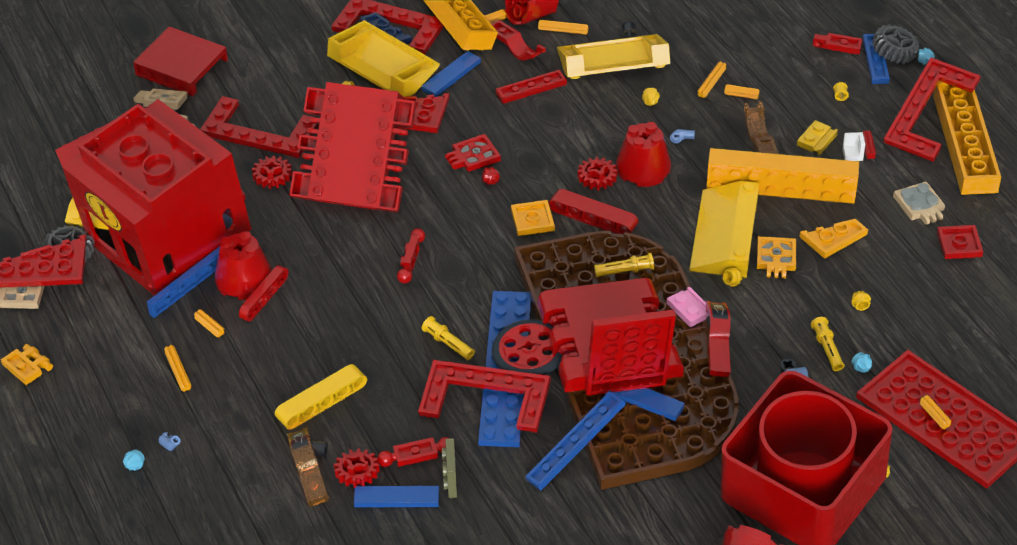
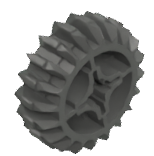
M890 24L887 26L882 25L874 34L872 41L875 52H878L879 56H883L884 60L894 61L896 64L899 62L902 64L905 62L910 63L916 57L920 47L917 37L913 36V32H908L907 29H903L901 26L897 27L895 24L893 26Z
M65 224L61 228L57 226V230H51V233L46 234V239L43 240V246H55L62 244L63 240L69 239V241L79 239L80 235L86 234L85 262L94 253L92 237L87 234L84 227L82 228L79 225L75 227L73 224L70 226Z

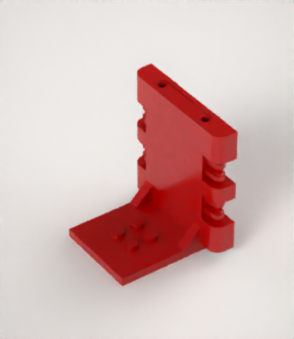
M326 82L325 89L307 87L303 111L307 114L321 117H308V122L319 124V129L307 128L306 133L317 135V137L299 134L297 148L314 153H302V158L313 160V165H300V169L311 171V173L293 171L289 196L304 200L398 213L403 187L390 185L387 182L400 183V178L389 177L388 175L389 170L401 172L402 167L390 165V163L407 165L409 150L393 147L406 146V142L394 140L395 134L401 136L408 135L407 130L396 129V127L413 128L417 103L406 100L398 91Z
M640 278L543 291L538 296V308L543 324L551 323L554 326L549 339L552 353L560 352L563 355L562 361L559 364V375L565 392L585 390L586 396L605 394L609 391L620 392L666 385V379L683 377V364L676 346L672 345L676 314L674 309L656 312L659 308V299L651 279Z

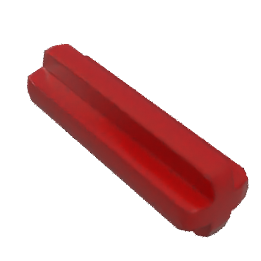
M864 130L866 158L868 160L875 159L876 150L872 133L869 130Z

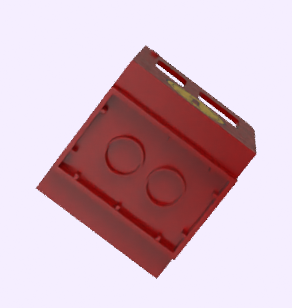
M159 99L146 108L136 104L78 145L80 155L62 167L84 230L92 237L94 247L154 296L220 247L222 238L252 230L232 153ZM89 212L108 227L116 251L99 238ZM223 213L227 214L233 221L228 229H226ZM122 238L135 249L142 272L130 262ZM170 253L174 267L167 274L163 258L166 254Z

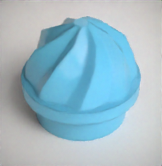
M919 49L918 63L925 65L930 58H934V53L930 49Z
M859 352L853 357L851 364L856 371L866 373L872 367V360L868 354Z
M138 450L127 452L123 459L125 468L129 469V471L139 470L145 461L144 455Z

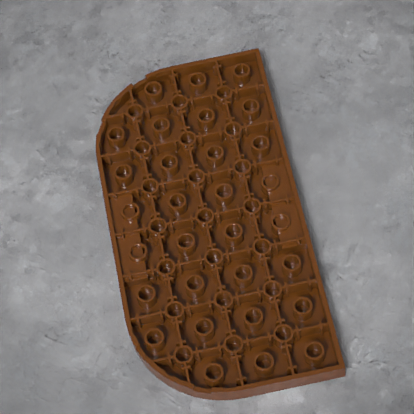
M596 231L514 247L515 260L526 290L529 292L538 320H542L538 308V296L546 290L649 278L652 280L659 299V308L656 311L658 312L672 310L667 305V298L682 290L686 291L688 287L691 288L681 265L673 255L670 256L666 253L663 247L656 242L636 234L625 232L622 235L611 234V231ZM648 253L652 254L654 261L653 270L648 268L638 270L637 273L626 271L600 277L595 275L594 265L630 259L634 255L639 257L645 256ZM676 314L672 345L676 346L683 364V377L666 379V385L648 388L684 402V409L678 415L677 420L673 421L664 417V415H658L638 407L636 404L625 402L626 405L585 446L601 490L676 474L699 467L722 451L723 443L735 430L738 417L737 390L730 375L729 377L709 375L707 342L710 329L706 320L689 327ZM585 390L567 392V400L576 424L606 394L586 396Z

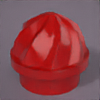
M485 167L482 182H485L486 185L496 184L500 179L498 171L493 167Z

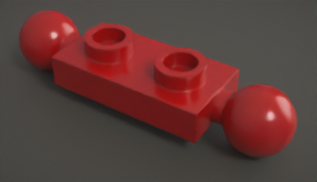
M414 229L410 234L409 243L405 245V256H402L400 261V267H403V269L397 273L398 281L403 284L409 283L412 279V272L420 250L419 243L425 239V232L422 229Z
M432 437L393 446L394 453L382 451L378 454L379 465L389 467L393 461H396L398 467L436 459L438 458V451L442 453V447H446V439L450 438L443 437L438 443H435Z

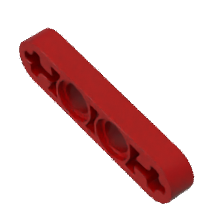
M277 265L243 303L239 310V318L248 322L254 319L286 281L289 273L287 268Z

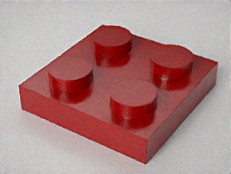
M975 225L937 228V235L944 259L983 256L982 245Z

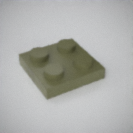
M454 438L446 439V447H442V460H446L443 461L444 490H448L449 498H457Z

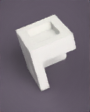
M863 132L844 134L842 147L844 160L863 161L865 150Z

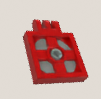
M486 134L453 144V151L445 155L446 160L454 170L465 167L468 172L501 161V155Z

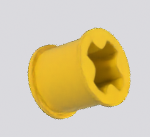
M843 82L834 85L835 99L838 101L846 100L849 97L847 85Z

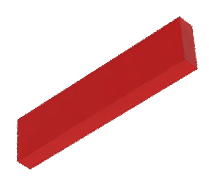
M556 70L496 88V94L504 104L567 85V79L560 70Z

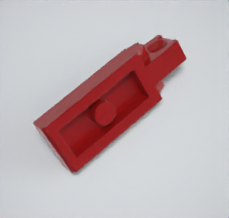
M833 33L814 35V47L850 54H860L862 38Z

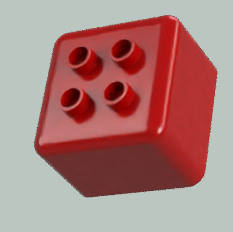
M783 372L722 445L721 497L727 505L798 545H836L886 478L892 425L886 418L799 372Z

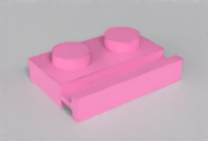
M690 287L686 291L682 290L667 298V305L672 310L674 309L675 313L689 327L706 320V317L710 315L706 312V302Z

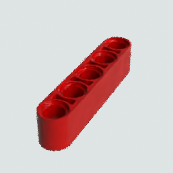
M558 189L548 203L550 209L555 213L606 231H611L614 234L624 235L625 232L632 233L639 222L637 216L633 213L565 189Z

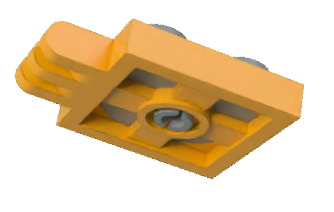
M758 236L757 269H766L767 278H770L771 272H774V278H778V273H781V277L786 279V271H795L796 239Z

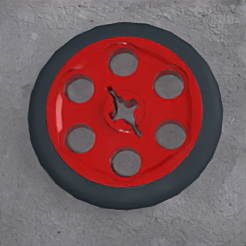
M535 319L521 320L506 326L498 333L492 345V357L495 364L503 370L547 375L554 371L562 361L563 355L560 352L552 353L551 355L543 354L544 351L551 350L549 339L554 326L550 323L543 324L542 320ZM522 332L531 333L529 336L526 337L520 335ZM544 335L549 337V339L544 341L539 338ZM509 342L515 343L513 347H506L505 345ZM512 357L519 358V360L516 362L509 361V359ZM531 361L538 362V364L535 366L528 365V363Z

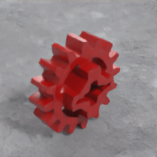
M266 156L264 161L259 159V164L254 163V168H252L253 180L256 181L257 185L262 184V188L269 186V189H272V186L279 188V184L286 185L285 181H290L292 176L291 164H288L287 159L282 161L281 156L278 159H275V156H272V158Z
M598 157L595 160L588 158V162L582 161V165H579V182L583 183L584 187L589 185L590 190L594 187L597 190H600V187L607 189V185L612 187L613 182H616L617 178L616 165L612 164L611 160L606 162L604 157L601 160Z
M360 448L356 452L350 449L349 454L342 453V458H336L337 463L334 464L335 477L339 478V483L345 482L347 487L350 484H353L354 488L357 487V484H361L364 487L365 482L372 483V478H377V473L380 472L378 458H375L374 453L369 454L367 449L364 452H361Z

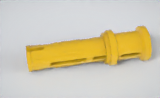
M651 253L639 257L634 255L630 259L594 265L596 277L626 271L637 273L638 270L654 269Z
M433 316L428 317L422 324V331L430 333L436 341L444 342L466 360H470L473 357L475 350L451 334L447 326L439 324Z
M817 317L811 322V328L815 330L817 334L816 339L822 344L832 370L840 371L844 368V363L833 341V331L829 329L826 317Z

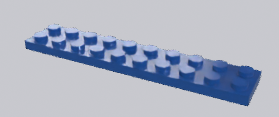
M493 291L486 367L500 369L492 357V345L498 333L514 322L530 319L531 298L529 292ZM522 332L520 335L526 337L529 335V332ZM509 342L505 346L513 347L515 343ZM512 357L509 359L510 362H516L519 360L518 357ZM483 389L479 446L520 447L521 430H517L516 425L524 394Z

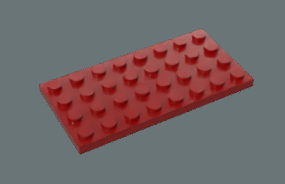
M909 350L904 352L856 394L857 399L986 489L1017 462V423ZM926 395L930 396L950 418V427L942 429L921 406L920 399Z

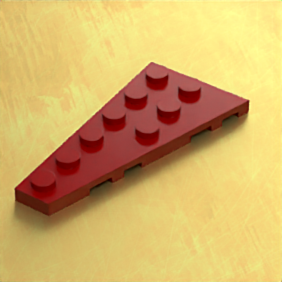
M445 93L441 97H434V94L427 95V98H417L416 96L404 97L406 100L417 103L413 128H396L438 133L450 99L449 93Z
M86 234L80 235L79 239L69 241V239L63 240L62 244L55 246L47 245L20 253L21 256L12 259L10 257L3 258V261L0 262V288L83 284L87 244Z

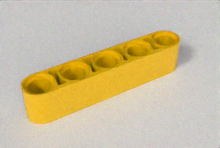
M350 364L279 405L275 410V416L287 429H293L363 388L367 382V377L354 364Z

